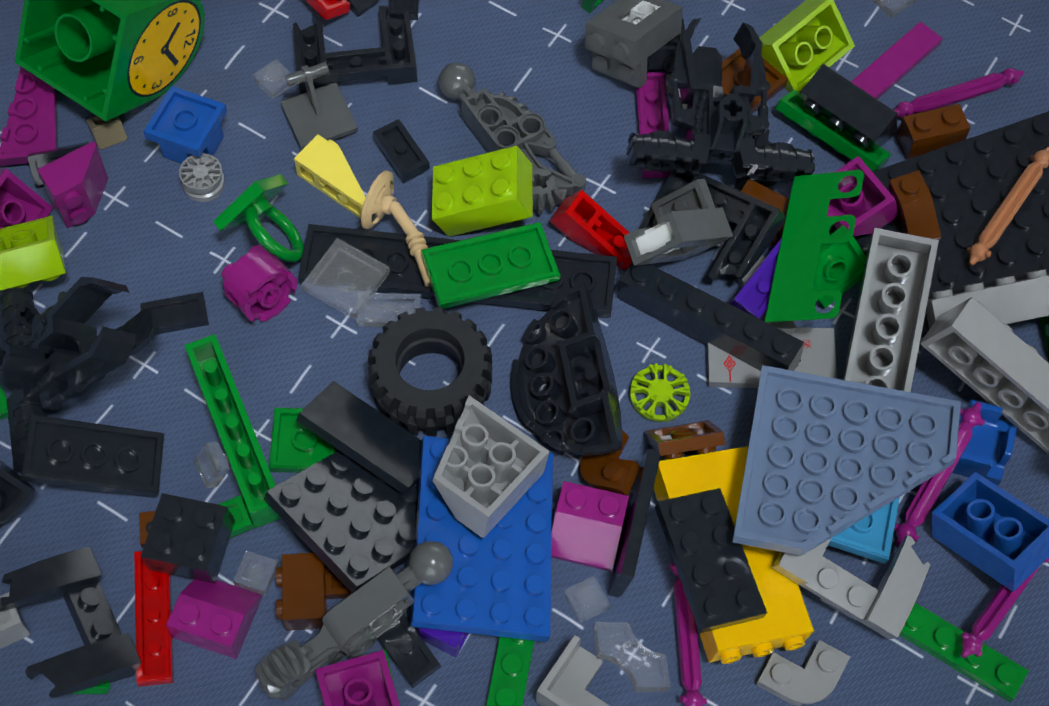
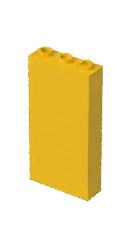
M748 446L659 461L654 483L657 501L720 488L735 526ZM742 544L767 614L761 619L700 633L708 662L721 660L722 664H729L740 660L743 655L753 654L754 657H763L772 653L773 649L785 647L786 651L796 650L803 647L805 641L814 632L798 584L771 568L780 551Z

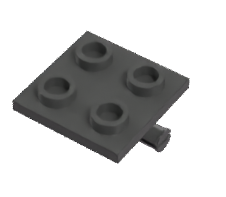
M326 62L312 67L305 65L301 67L300 71L285 75L289 87L305 82L306 93L281 101V106L301 150L317 134L328 141L329 139L334 140L358 131V127L336 82L318 89L314 88V78L329 74Z

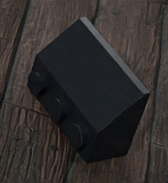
M825 64L820 66L801 91L803 106L806 110L814 115L820 113L826 117L831 127L839 132L845 130L851 134L852 140L862 148L866 149L869 146L876 151L897 133V112Z

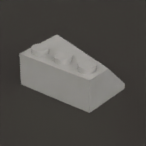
M469 395L449 445H447L434 475L433 483L455 518L484 539L544 473L550 451Z

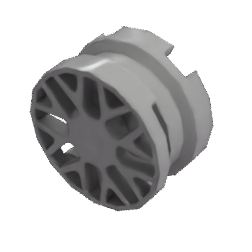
M202 153L199 158L192 155L180 166L179 177L183 190L187 197L193 201L209 202L216 199L223 192L225 178L222 173V166L214 156Z

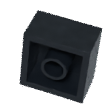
M162 493L140 557L150 570L215 584L235 519L227 506Z

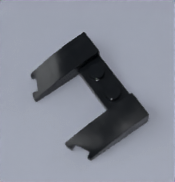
M379 6L384 47L329 53L325 51L322 16L318 12L312 14L315 24L303 30H300L296 22L293 23L297 71H300L301 67L305 65L312 67L326 62L329 74L313 79L315 89L327 86L333 82L388 77V85L418 82L409 12L405 11L403 20L387 17L389 12L388 6ZM305 82L299 83L300 94L306 93Z
M673 170L655 201L697 179H705L715 208L723 207L727 221L736 226L732 233L733 237L729 238L708 277L712 280H719L720 275L737 274L736 277L738 279H743L778 233L786 220L785 215L779 208L701 173L695 175L691 174V172L677 173ZM652 206L639 229L652 228L658 225Z
M90 547L37 561L4 574L2 578V583L11 584L9 597L0 598V611L64 597L84 643L82 647L64 652L26 668L25 673L29 679L33 680L39 674H43L55 685L49 694L51 698L133 677L141 664L129 633H121L101 589L99 580L102 573Z

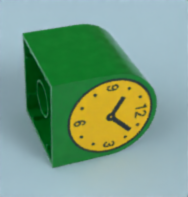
M24 0L15 63L104 121H108L160 97L181 78L192 62L202 39L205 25L204 8L200 0Z

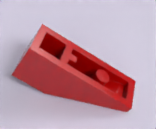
M582 189L564 199L549 221L571 241L594 254L617 257L616 266L626 271L632 262V258L624 236L630 232Z

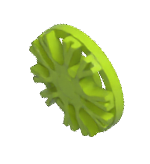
M650 364L649 367L640 372L638 371L631 383V403L634 409L648 420L655 422L671 421L679 417L689 404L690 386L687 382L688 380L683 373L681 374L672 368V365ZM658 372H663V379H658ZM652 373L654 380L650 381L644 376ZM670 374L674 376L676 380L668 381L667 377ZM639 382V383H641V384H643V385H646V386H648V388H646V387H644V386L637 385V383ZM679 385H682V386H683V387H681V388L673 389V387H676V386H679ZM635 393H644L647 397L637 401ZM684 395V402L676 400L673 396ZM650 402L652 404L647 411L643 409ZM670 402L677 409L675 412L669 406ZM655 407H664L665 415L654 414Z

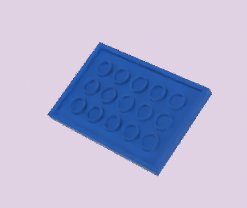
M423 436L421 441L415 548L418 544L425 541L443 543L451 551L453 568L451 574L444 582L436 585L421 583L412 590V597L416 602L411 607L410 626L547 642L550 638L553 453H549L544 473L483 539L455 518L433 483L434 475L451 439Z

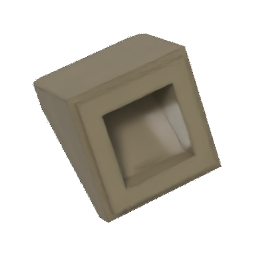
M98 116L86 120L99 149H105L127 139L118 116L108 121H104Z

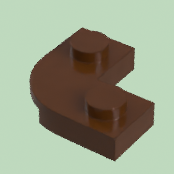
M623 430L622 450L602 455H583L580 470L582 477L592 488L628 496L641 467L633 460L619 459L629 439V436Z

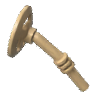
M385 170L378 175L367 193L361 212V225L363 228L370 230L381 221L385 214L390 215L392 213L407 235L405 240L408 244V249H410V254L415 256L426 287H429L431 285L420 255L422 249L428 248L423 233L417 230L401 204L397 202V198L393 197L394 176L392 172ZM375 213L376 219L372 222V214Z

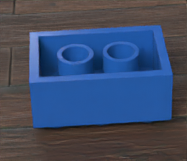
M977 472L972 474L932 512V537L1012 592L1049 558V519Z

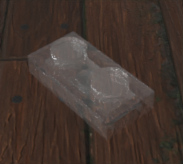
M358 293L356 324L359 327H383L391 320L395 323L398 321L397 315L403 312H407L410 315L415 313V308H421V294Z

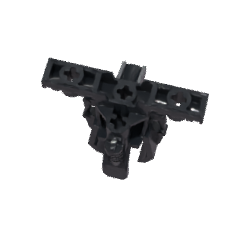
M701 18L693 19L674 50L673 74L669 79V84L672 86L673 91L671 101L673 116L671 123L674 126L686 129V139L674 137L672 133L667 131H654L641 135L631 132L627 142L629 145L626 155H628L626 166H629L630 169L643 167L645 170L663 172L675 170L677 173H684L686 171L699 175L701 164H706L707 162L731 164L735 178L743 179V177H749L750 180L762 178L765 181L782 183L794 181V176L811 175L815 171L813 150L808 149L804 151L794 148L793 145L785 142L757 146L755 145V139H752L754 135L764 134L770 126L767 106V92L770 89V83L766 81V72L761 55L763 43L754 28L743 22L733 38L740 47L742 58L745 59L742 86L734 85L730 93L724 96L722 88V56L718 50L713 47L698 46L694 53L692 52L690 39ZM755 96H761V104L756 116L751 113L750 104ZM682 104H687V109H683Z
M80 277L67 292L61 291L58 295V302L54 306L48 307L41 315L32 301L33 292L29 289L13 288V290H6L0 295V382L13 389L12 394L6 400L14 471L22 472L30 414L47 416L45 414L46 409L58 410L60 404L66 401L69 395L76 391L84 392L89 383L102 380L106 374L124 365L130 355L142 350L155 338L159 324L157 311L144 308L124 325L116 329L102 326L98 336L96 328L85 324L112 294H118L122 291L130 293L126 285L94 277Z

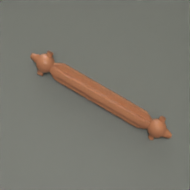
M1049 146L1030 156V161H1033V163L1029 164L980 234L978 243L973 244L971 248H967V253L970 255L969 264L971 266L991 256V251L988 249L996 244L1042 176L1043 169L1049 166Z

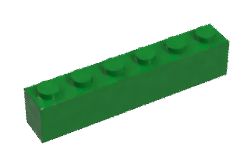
M216 334L184 345L254 528L281 519L264 500L266 491L276 485Z

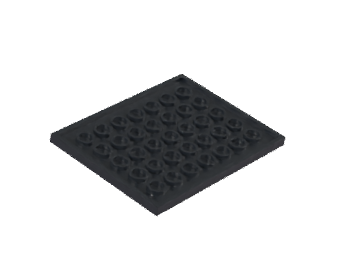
M1049 111L872 171L888 190L889 180L919 170L932 195L941 239L938 243L928 299L933 298L932 292L952 289L953 294L965 292L964 286L983 282L984 288L996 285L995 279L1015 276V281L1027 279V272L1046 269V273L1049 274V166L1043 169L1042 176L996 244L988 249L991 251V256L971 266L969 264L970 255L967 253L968 247L971 248L973 244L978 243L980 234L1029 164L1033 163V161H1030V156L1049 146ZM897 218L880 228L903 233ZM872 234L853 236L867 256ZM926 312L921 338L925 337L929 331Z

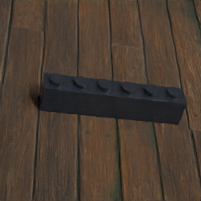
M632 261L619 280V300L707 345L710 343L761 371L762 365L794 371L801 360L804 346L803 341L650 264L634 266Z

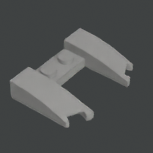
M906 535L901 542L877 589L823 557L831 538L802 556L785 552L778 554L771 567L772 569L887 639L898 638L930 567L928 561L922 564L911 546L915 544V541L909 535Z

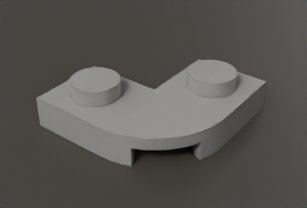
M819 640L804 669L773 652L756 686L795 706L814 704L824 699L826 700L830 696L851 656Z

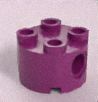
M260 245L252 247L247 254L243 255L235 263L228 264L221 273V277L224 279V294L253 322H255L254 319L256 318L263 322L277 316L290 303L291 299L288 295L291 290L295 293L297 289V279L293 273L276 256Z

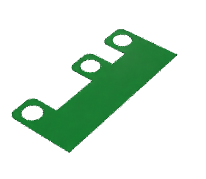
M851 170L794 176L765 322L832 319L838 315L842 298L841 291L837 289L813 291L821 245L846 243L852 239L856 218L853 215L827 217L830 199L849 198L859 195L863 184V171ZM846 176H854L857 179L856 187L846 193L839 191L838 184L840 180ZM835 222H847L849 230L844 236L834 238L830 235V227ZM823 296H832L835 299L833 309L827 313H818L815 309L817 300Z

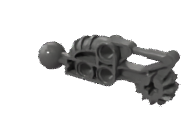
M454 62L447 64L441 70L438 77L441 92L448 98L461 100V117L488 153L518 146L532 163L533 210H537L539 216H541L544 209L552 213L555 210V205L560 206L566 195H572L581 189L585 190L586 178L581 174H577L570 163L564 160L556 149V139L545 126L542 116L528 110L524 103H518L517 98L513 95L510 97L506 96L505 92L501 91L500 94L493 95L486 88L476 92L474 89L476 78L472 69L466 64ZM534 154L551 156L561 173L542 165Z
M425 541L418 544L411 552L409 567L396 575L389 566L325 614L322 619L323 626L320 633L305 645L301 646L294 640L286 645L281 644L279 648L272 650L268 656L262 658L261 663L255 669L263 691L267 692L270 698H280L281 701L287 700L299 689L298 686H303L313 676L315 669L321 668L329 661L331 664H334L347 655L350 658H355L369 650L374 645L376 639L405 614L407 608L416 602L409 593L421 583L436 585L447 579L453 568V556L450 549L437 541Z

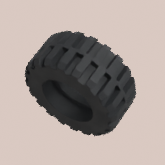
M425 307L415 308V313L410 315L407 312H403L397 315V322L394 323L391 320L383 326V334L378 333L372 342L373 348L369 350L368 373L374 402L378 404L379 411L388 418L391 416V420L401 427L404 425L408 426V432L418 435L420 430L427 431V436H437V431L445 430L446 434L452 433L455 430L458 419L461 417L469 395L483 405L484 401L489 400L492 384L491 348L487 346V338L482 331H477V325L472 320L466 319L463 321L462 314L453 310L448 314L444 313V308L434 307L433 311H425ZM426 353H438L448 356L461 368V373L456 380L446 387L436 390H423L413 387L403 380L400 372L411 359Z

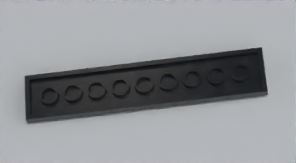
M308 224L298 275L299 284L435 298L431 286L426 287L415 256L410 254V249H408V244L405 240L406 234ZM424 236L428 248L461 241ZM551 250L561 275L559 281L473 301L472 303L549 311L552 300L570 288L584 282L597 316L611 317L617 257Z

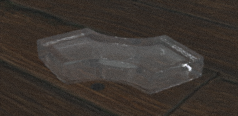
M596 622L594 624L593 633L596 659L607 660L619 666L629 677L634 692H668L671 686L667 657L664 653L654 652L642 645L633 634L631 625L628 622Z

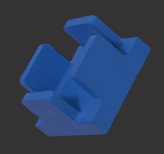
M171 86L143 131L145 139L158 143L163 157L181 164L191 155L200 158L204 152L213 156L224 138L221 121L227 113L226 104Z
M970 400L966 409L980 401ZM980 402L982 404L980 413L985 423L983 426L977 425L973 427L972 438L952 473L970 477L977 472L999 486L1003 478L1005 465L1012 455L1017 428L1012 427L1013 423L999 419L1002 415V407Z

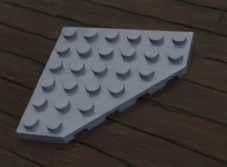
M762 365L732 542L802 556L950 467L956 459L961 401Z

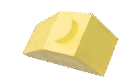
M317 134L294 158L297 175L361 219V212L366 197L341 148L333 140L329 139L327 141Z

